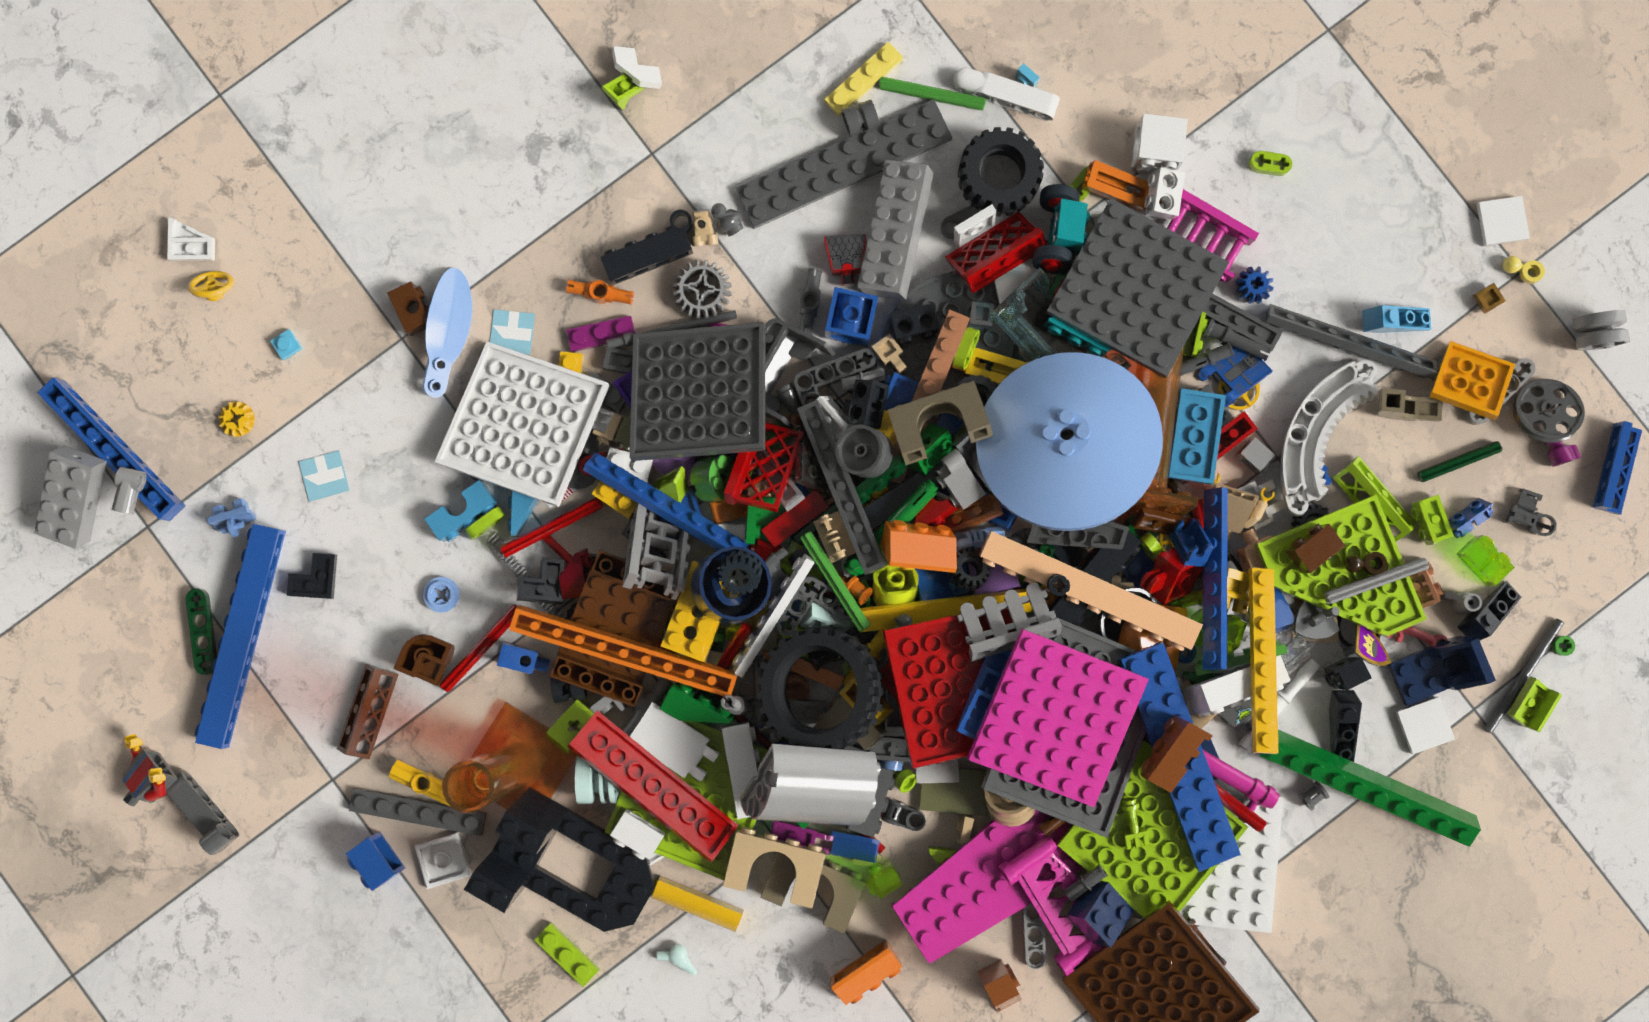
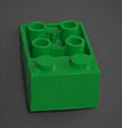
M679 682L672 685L660 707V710L679 721L729 724L737 716L722 707V698L717 696L718 694Z

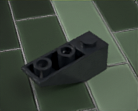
M1505 581L1482 601V606L1479 610L1467 614L1458 625V629L1466 637L1479 638V640L1490 637L1522 597L1508 581Z
M1331 690L1329 706L1331 752L1354 762L1362 703L1354 690Z

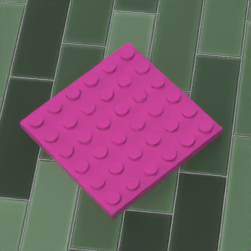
M1021 628L967 758L975 763L1095 807L1149 679Z

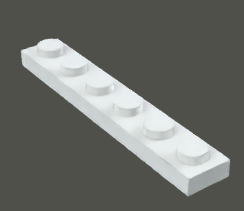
M804 553L803 557H798L793 564V573L790 577H786L780 586L782 590L778 597L774 596L768 605V608H770L766 616L762 615L756 624L758 629L754 635L750 634L744 644L746 648L742 654L738 653L733 660L734 674L742 678L813 566L814 561L810 556Z

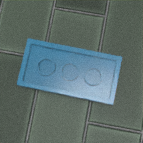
M1183 388L1179 390L1167 478L1214 484L1226 395Z

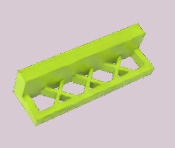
M1359 456L1332 477L1354 503L1360 501L1357 496L1358 490L1366 491L1370 496L1377 495L1388 524L1395 525L1401 531L1394 536L1395 541L1412 532L1417 524ZM1350 472L1355 478V485L1347 484L1341 477Z

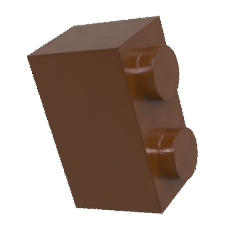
M1318 523L1308 530V535L1304 538L1299 537L1290 544L1292 547L1286 553L1301 573H1312L1345 546L1330 524L1320 525Z

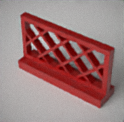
M1017 212L946 255L945 259L967 283L969 290L974 293L1032 258L1034 250L1040 246L1047 245L1043 231L1039 227L1035 228L1020 212ZM1017 221L1021 222L1019 227H1011ZM1017 233L1015 238H1007L1008 234ZM996 234H1002L1001 238L992 237ZM978 245H984L982 250H973ZM989 245H998L997 249H988ZM960 256H965L963 261H954ZM971 256H979L978 261L969 260Z
M765 423V430L772 431L776 435V437L765 442V449L770 456L758 461L755 456L758 451L738 453L724 491V496L728 504L735 505L737 502L777 512L799 452L804 432ZM788 436L796 437V442L788 447L782 440ZM779 441L784 449L773 454L768 446ZM787 453L790 458L789 462L780 466L775 458ZM773 460L777 468L765 473L761 465ZM758 467L763 475L751 480L748 475L749 472ZM780 472L783 477L782 481L773 485L769 477ZM766 479L770 487L758 492L755 484ZM752 487L755 495L749 498L741 496L743 490ZM773 492L776 499L774 504L764 502L762 497Z

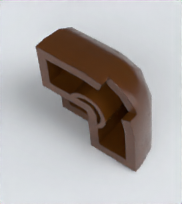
M416 635L406 641L393 669L438 686L447 665L452 660L455 646L432 635Z

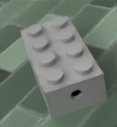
M68 446L60 447L49 453L34 534L74 549L91 540L107 463L106 460Z

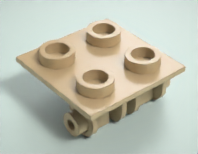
M839 511L830 515L826 514L814 521V525L831 563L856 553Z

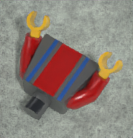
M136 734L125 736L124 744L127 749H130L132 761L123 777V782L129 789L123 800L130 806H135L139 800L153 803L157 799L164 797L166 790L178 778L159 752L142 748L143 742L140 738H137Z

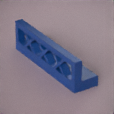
M1621 421L1613 424L1592 508L1616 515L1622 514L1642 433L1641 429L1632 427L1633 423ZM1630 433H1633L1632 443L1628 444ZM1626 455V457L1628 458L1627 463L1623 465L1624 457ZM1621 476L1622 483L1620 486L1617 487L1619 477ZM1614 497L1617 500L1615 508L1612 507Z

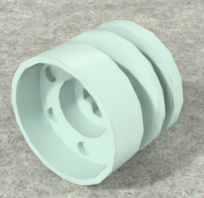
M578 756L575 766V796L577 804H593L596 793H599L601 803H606L608 793L610 803H617L620 789Z

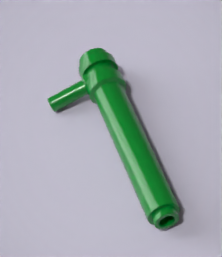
M931 480L923 481L886 521L901 520L908 524L937 494L938 487ZM885 522L874 533L879 547ZM857 554L850 555L843 565L844 568L852 576L862 575L864 572Z

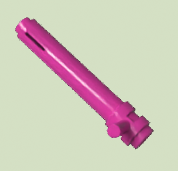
M1203 750L1212 776L1243 793L1245 798L1250 800L1246 805L1254 812L1258 805L1269 809L1276 805L1279 793L1276 792L1274 787L1264 785V782L1260 779L1246 775Z

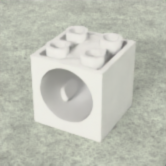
M1143 114L1135 127L1131 170H1137L1136 172L1140 174H1148L1160 167L1177 171L1184 161L1188 119Z

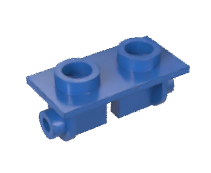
M1478 498L1470 502L1469 506L1462 511L1454 514L1448 520L1450 527L1454 529L1452 531L1454 537L1457 539L1459 537L1463 538L1474 529L1472 521H1474L1475 525L1479 526L1490 518L1493 513L1491 508L1493 503Z

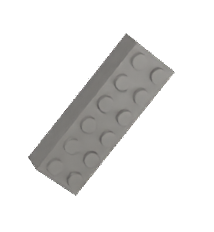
M885 160L857 286L863 293L902 300L907 298L934 175L927 164Z

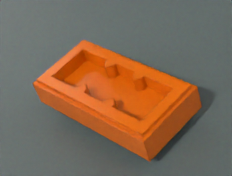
M747 493L741 495L742 497L748 498V494H747ZM726 500L709 503L715 524L747 516L748 505L737 502L735 505L726 503Z

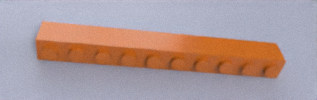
M522 605L515 609L509 628L510 631L724 697L732 694L737 675L732 670Z

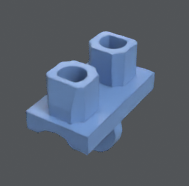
M243 498L234 500L232 502L233 510L227 511L224 505L212 507V516L207 517L208 524H212L217 532L221 531L223 534L229 532L232 537L239 536V529L245 528V523L256 520L255 514L249 509L248 503Z

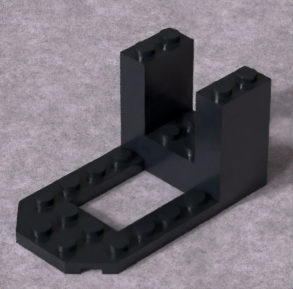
M529 787L503 815L495 830L501 834L491 853L473 871L464 891L505 913L525 887L601 931L606 932L634 925L657 883L654 875H652L649 859L646 857L644 860L638 858L632 853L633 849L626 845L621 847L613 841L614 838L610 834L605 833V829ZM557 831L615 864L597 899L539 866Z

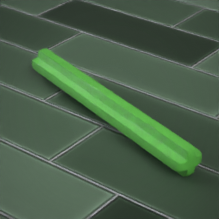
M881 77L879 82V89L929 100L934 99L938 102L983 110L985 107L986 99L984 97L888 77Z
M805 533L800 538L857 630L859 632L864 631L870 626V623L813 533Z

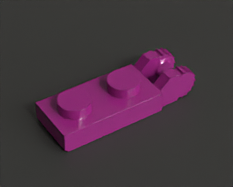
M773 821L771 833L778 836L777 839L786 841L787 838L800 841V845L808 846L809 843L815 844L816 838L825 841H833L834 836L828 833L818 832V830L808 827L803 829L799 825L783 821ZM822 846V850L826 851V855H830L831 849Z

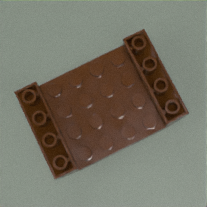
M599 549L570 621L657 647L674 603H677L680 593L676 600L671 599V593L668 596L664 595V585L645 581L641 589L637 588V584H633L631 589L622 587L626 559ZM639 565L638 574L640 573L642 567L645 566ZM562 646L559 647L550 673L552 678L633 707L637 704L646 676V672Z

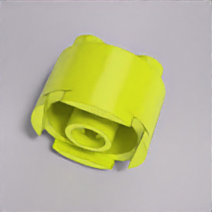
M886 562V567L874 572L872 599L877 606L916 602L918 573L915 569L901 570L900 567L889 566L888 562Z

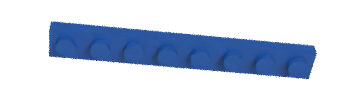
M597 453L584 466L583 471L716 550L732 546L744 548L749 546L741 538Z
M1219 487L1204 490L1203 529L1214 547L1205 567H1203L1202 670L1207 671L1227 669L1228 489Z

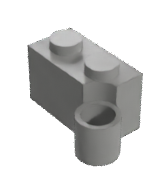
M957 449L941 459L943 466L935 470L938 475L935 479L942 489L946 487L950 493L948 499L955 508L958 506L964 510L986 495Z

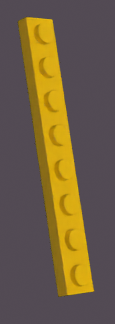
M1250 568L1248 573L1252 753L1277 754L1278 715L1274 569Z

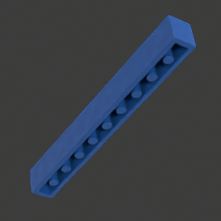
M253 524L252 528L248 530L247 548L244 549L241 555L242 567L236 575L235 583L237 585L235 593H232L229 601L231 605L230 612L224 620V635L221 636L218 642L219 654L212 665L214 673L212 680L207 684V699L200 711L202 715L201 722L195 729V743L218 749L230 747L286 533L284 530Z

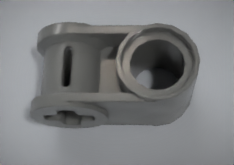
M888 798L889 805L885 816H882L881 820L912 831H920L924 828L926 818L921 810L908 806L901 801ZM897 808L894 817H892L894 809ZM913 814H918L922 817V822L914 826L909 822V818Z

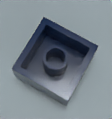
M1100 881L1092 887V891L1088 890L1077 898L1067 916L1092 943L1111 948L1134 910L1109 882Z

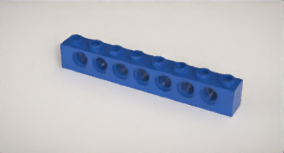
M53 377L37 392L101 459L107 461L106 465L115 474L120 467L146 473V483L143 490L139 492L138 498L159 520L171 521L186 506L66 381Z

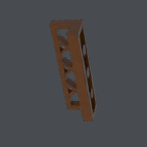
M365 664L336 748L345 755L370 760L399 675L398 673ZM381 675L389 676L388 685L381 689L378 684ZM380 696L382 700L381 705L373 710L371 706L372 701ZM373 718L374 726L366 732L364 728L365 721ZM365 739L367 742L365 752L356 751L358 743Z

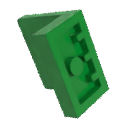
M762 497L764 502L770 504H774L776 499L772 497ZM781 503L777 512L748 505L746 544H755L757 539L770 542L761 529L786 512ZM790 537L782 543H790Z

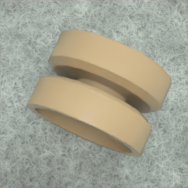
M984 790L988 812L992 819L1000 825L1008 827L1020 826L1028 822L1034 815L1035 809Z

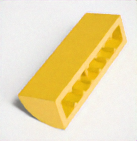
M663 876L659 878L652 895L653 899L736 932L744 912L741 908Z

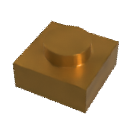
M1495 283L1472 295L1484 314L1506 301Z

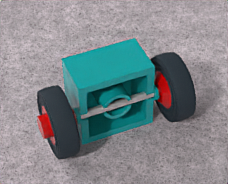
M1052 184L1041 190L1040 206L1054 214L1050 220L1048 245L1036 248L1033 253L1032 264L1039 271L1059 274L1070 270L1076 255H1079L1082 245L1085 244L1088 238V232H1085V226L1088 225L1090 213L1087 212L1088 203L1079 202V192L1071 186Z

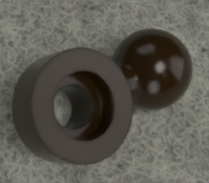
M1380 552L1368 553L1363 559L1357 555H1349L1344 560V567L1351 573L1358 572L1363 568L1366 573L1377 575L1386 570L1387 559ZM1371 560H1374L1376 563L1374 568L1370 565Z

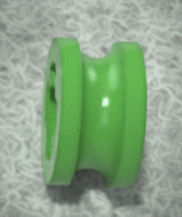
M1557 636L1551 643V649L1556 655L1568 656L1574 652L1575 642L1571 637ZM1559 643L1567 644V648L1562 650V648H1559Z

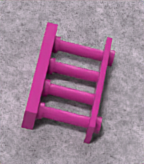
M1183 189L1179 216L1170 221L1167 229L1175 232L1185 213L1190 211L1196 214L1198 219L1186 239L1194 243L1204 224L1208 222L1216 226L1217 230L1208 243L1206 250L1213 253L1224 234L1228 233L1235 237V243L1225 260L1229 261V264L1220 279V282L1228 283L1235 275L1229 269L1241 248L1246 244L1250 246L1256 240L1259 233Z

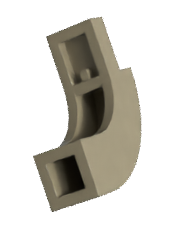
M1381 389L1379 391L1378 415L1403 421H1442L1443 402L1440 400L1405 395L1406 390Z

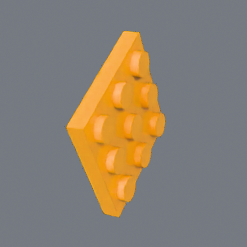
M1450 341L1429 397L1496 420L1499 416L1515 364Z

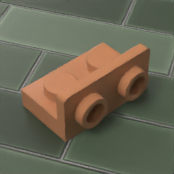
M1428 562L1429 568L1427 570L1410 575L1422 608L1440 602L1442 599L1441 595L1444 594L1440 583L1434 582L1432 575L1435 573L1430 562Z

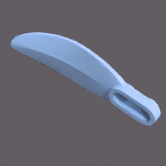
M456 268L448 269L441 276L428 310L425 329V347L428 361L422 388L425 394L430 397H440L445 393L451 365L461 353L471 325L472 298L470 286L464 274ZM439 360L443 362V367L441 369L437 367V362ZM434 382H437L439 385L437 390L432 388Z

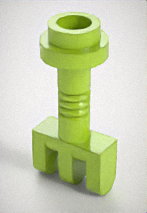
M1135 797L1124 798L1121 804V809L1127 811L1130 832L1123 833L1127 850L1132 849L1130 840L1134 841L1135 848L1141 847L1139 838H1142L1144 846L1149 845L1147 830L1145 828L1139 829L1136 809L1139 808V802L1136 801Z

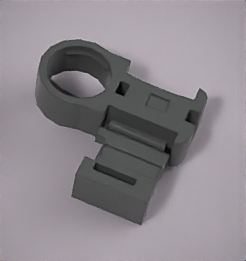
M1520 488L1519 492L1521 494L1517 501L1518 505L1510 507L1506 523L1511 524L1513 521L1529 527L1527 531L1533 532L1538 536H1550L1553 534L1557 527L1556 520L1550 515L1534 512L1538 510L1536 504L1538 501H1541L1543 495ZM1542 517L1548 518L1551 526L1538 522V519ZM1536 526L1547 529L1549 531L1547 533H1541L1537 530Z

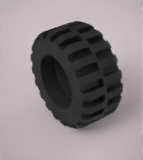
M994 127L992 132H989L987 129L982 131L979 137L976 135L972 138L970 144L963 151L958 168V185L960 190L964 191L963 197L965 200H970L972 202L971 206L975 208L985 209L993 205L996 209V217H1000L1002 213H1006V216L1013 215L1014 211H1021L1025 208L1026 204H1030L1040 187L1044 175L1042 172L1044 162L1040 160L1041 152L1039 148L1035 149L1033 147L1035 142L1031 138L1027 141L1024 138L1025 133L1021 131L1018 134L1013 133L1014 128L1007 127L1006 131H1001V127ZM993 155H1004L1011 158L1018 165L1021 172L1018 184L1006 190H999L989 186L980 174V166L983 160Z

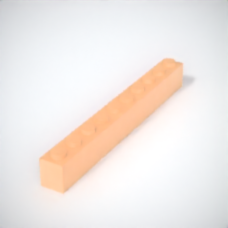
M989 531L979 553V556L983 557V563L992 567L999 564L1004 567V572L1012 576H1016L1017 573L1024 575V581L1030 584L1042 583L1046 585V591H1049L1046 584L1048 578L1053 574H1061L1070 582V590L1066 592L1067 600L1079 604L1080 601L1088 604L1087 609L1098 614L1103 610L1109 613L1108 618L1121 623L1122 619L1130 622L1129 627L1139 632L1146 629L1151 632L1150 637L1159 641H1163L1166 638L1172 641L1171 646L1182 651L1185 647L1192 650L1203 626L1201 623L993 531ZM1059 579L1057 583H1053V587L1057 588V591H1059V587L1064 585Z

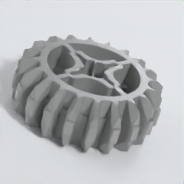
M699 260L695 261V267H692L691 263H687L689 270L686 271L684 268H681L680 271L683 276H675V279L680 283H673L672 285L673 288L678 289L673 292L674 297H679L675 301L676 305L683 304L680 308L682 312L689 309L687 313L689 317L696 312V319L701 318V313H704L705 318H709V312L716 316L717 312L715 309L717 308L723 312L724 307L721 303L729 304V300L724 296H732L731 291L725 290L732 287L731 282H726L729 279L728 274L722 275L724 272L722 267L716 270L717 264L715 262L708 267V260H704L703 266H700ZM700 274L698 281L687 284L690 278ZM708 274L718 280L720 289L708 284ZM704 281V285L707 291H704V294H701L700 297V293L697 288L703 286ZM684 291H689L697 296V305L690 303L686 299ZM718 295L714 302L703 306L708 297Z

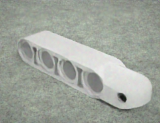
M965 67L960 68L954 74V86L960 92L984 97L988 102L1045 121H1052L1054 119L1056 108L1060 101V98L1055 94L989 72H979Z

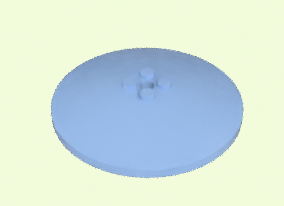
M1067 352L1035 359L1006 377L994 390L984 407L993 436L976 442L977 457L982 475L995 498L1007 510L1035 526L1058 531H1075L1105 524L1130 509L1144 495L1156 475L1162 454L1163 436L1160 416L1155 402L1144 385L1131 372L1106 358L1086 353ZM1064 430H1071L1074 433L1070 440H1064L1060 437Z

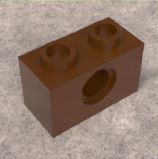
M410 281L387 292L407 334L412 336L426 329L429 305L426 306L423 301L425 294L420 285L416 286ZM417 303L416 311L409 313V306Z

